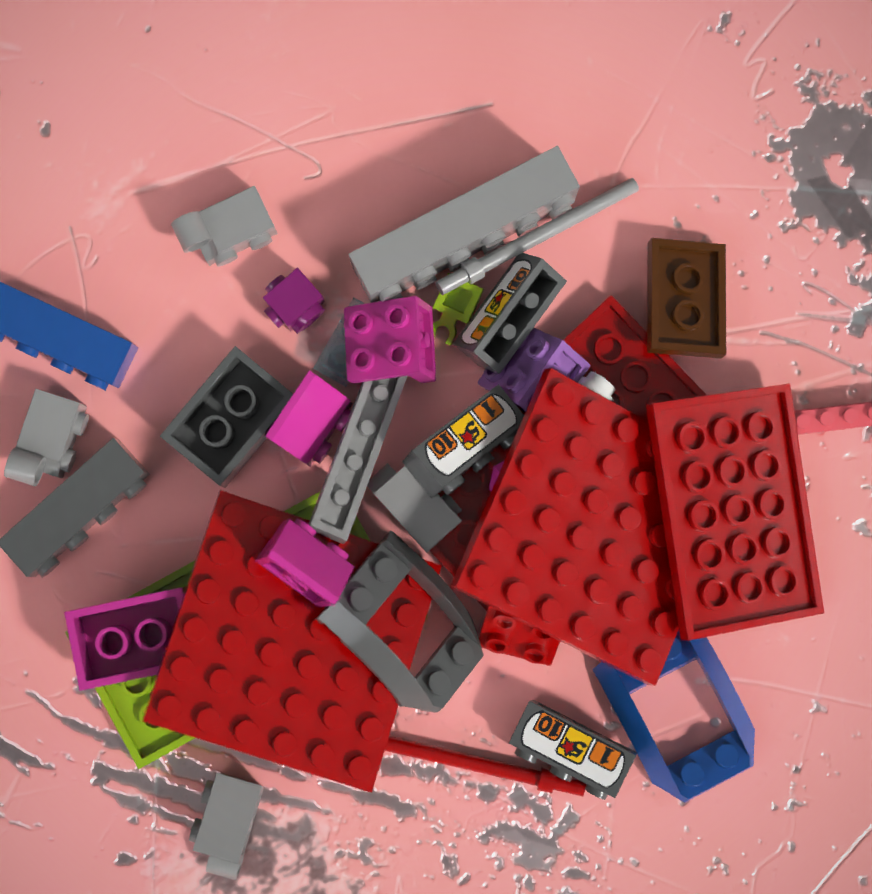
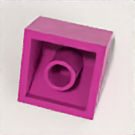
M309 370L265 437L309 467L312 466L314 461L320 464L332 447L328 440L336 429L341 432L344 430L351 412L349 409L353 403L349 398Z
M290 519L283 521L255 561L316 606L326 607L335 605L354 568L353 565L346 561L349 555L331 542L325 546L314 537L317 532L300 519H296L295 522Z

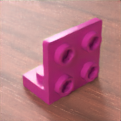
M410 296L344 308L346 370L349 382L360 383L402 376H410L420 383L436 381L432 306L417 296Z

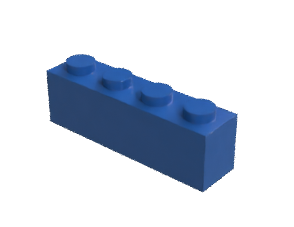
M0 282V342L3 341L5 336L18 342L15 349L34 358H37L39 352L53 358L50 363L51 366L70 375L74 368L87 374L84 381L105 391L109 384L118 389L120 388L138 350L136 345Z

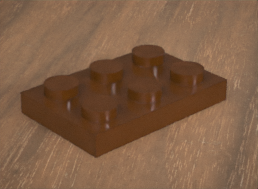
M651 238L647 243V353L719 359L727 355L726 244Z

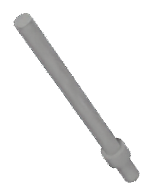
M630 178L479 259L473 257L461 263L460 269L435 282L441 295H444L467 282L471 285L485 278V273L638 192L639 186L636 180Z

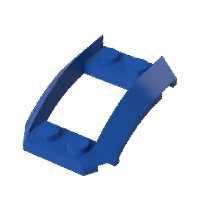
M678 630L659 679L697 660L734 731L668 766L630 694L647 686V684L603 662L594 667L592 671L602 686L635 751L638 753L637 755L651 783L686 803L754 766L755 728L708 638L704 637L689 641L681 640Z

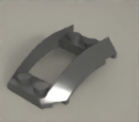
M392 530L384 536L348 579L336 604L326 606L316 618L320 624L324 623L341 638L339 641L377 676L396 699L399 707L415 708L432 713L439 712L484 656L473 619L462 602L437 572ZM407 574L430 595L454 625V628L415 677L394 652L366 626L367 622Z

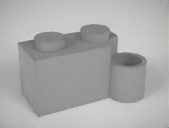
M255 185L206 209L184 214L171 223L184 253L200 249L207 264L211 266L216 263L217 267L233 262L238 258V252L249 247L254 251L267 246L273 241L271 237L278 234Z
M35 388L16 447L12 449L6 461L4 476L34 487L38 485L43 473L63 479L64 473H69L75 463L77 452L73 450L77 435L82 436L88 424L89 414L85 413L87 406Z
M387 463L369 479L367 487L426 553L462 521L457 516L462 509L449 495L447 496L445 493L440 497L437 494L431 498L406 466L396 472Z
M216 773L214 781L207 780L201 798V803L207 804L202 820L195 819L189 836V841L195 843L193 851L209 855L206 872L232 880L237 879L264 788L261 785Z

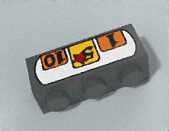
M521 253L510 264L453 342V345L478 366L500 374L564 287L567 280L543 258Z
M498 384L411 450L402 463L431 498L435 497L442 490L448 496L466 481L462 475L470 468L476 473L494 459L491 452L497 447L501 446L504 451L511 447L524 414Z
M534 699L528 702L509 741V744L517 747L514 752L517 756L534 764L537 759L551 765L549 772L568 782L574 777L586 783L587 785L584 790L602 800H606L608 795L616 798L638 754L632 749Z

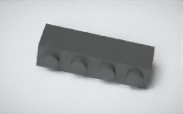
M112 438L1 537V549L26 577H36L37 575H40L42 578L60 564L57 558L66 549L69 548L72 552L89 538L86 532L95 523L98 522L101 526L117 513L118 510L115 506L124 497L127 496L130 500L146 487L147 484L144 480L150 473L120 440Z

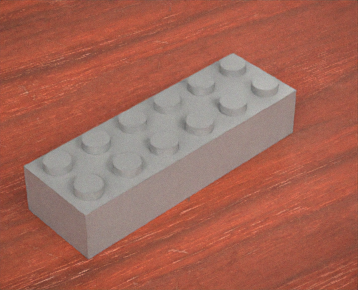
M557 145L348 254L352 268L371 303L403 298L401 292L413 286L417 290L427 287L437 280L435 275L449 268L450 272H455L460 269L461 263L469 260L470 256L480 251L487 255L505 244L503 241L505 238L515 233L518 237H521L539 227L537 222L550 215L553 220L572 209L571 204L575 202L580 185Z

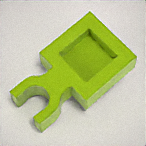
M467 282L444 295H441L439 292L433 308L443 314L438 321L433 323L434 337L437 329L440 326H445L449 330V337L445 344L451 346L457 335V321L459 320L466 324L469 322L485 289L475 284L470 285Z

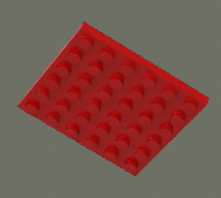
M552 368L544 369L450 586L647 685L656 686L679 630L648 421Z
M220 490L141 721L372 793L399 706L396 703V699L377 676L339 641L341 638L324 623L320 624L316 620L325 607L316 606L255 561L283 521L290 519L295 522L296 519H300L308 524L310 520ZM318 533L314 535L325 546L331 542L349 555L346 561L354 566L350 577L378 545V543L349 534L347 541L343 544ZM424 560L438 575L440 574L442 565ZM407 574L367 622L366 626L394 652L410 671L432 598Z

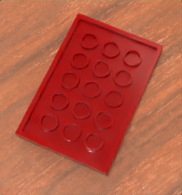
M790 383L646 404L681 640L689 641L824 614Z

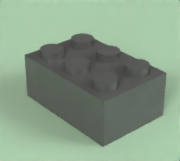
M235 346L162 432L160 437L215 483L226 488L267 439L265 437L293 393Z

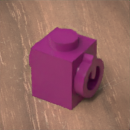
M298 267L286 278L283 275H279L265 288L268 293L263 299L269 307L264 312L278 328L285 324L290 331L294 330L298 334L312 325L325 311L322 307V304L325 303L324 297Z

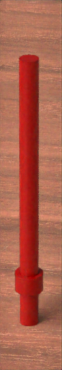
M389 736L385 751L534 785L537 786L538 791L552 794L553 790L581 797L585 793L586 783L574 778L568 782L549 772L550 769L541 767L539 771Z

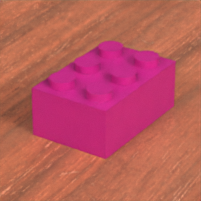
M186 587L64 612L79 691L157 675Z

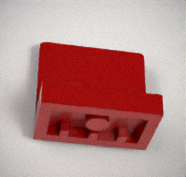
M488 606L479 635L481 647L497 654H506L525 659L530 663L547 666L552 665L560 643L559 640L491 606Z

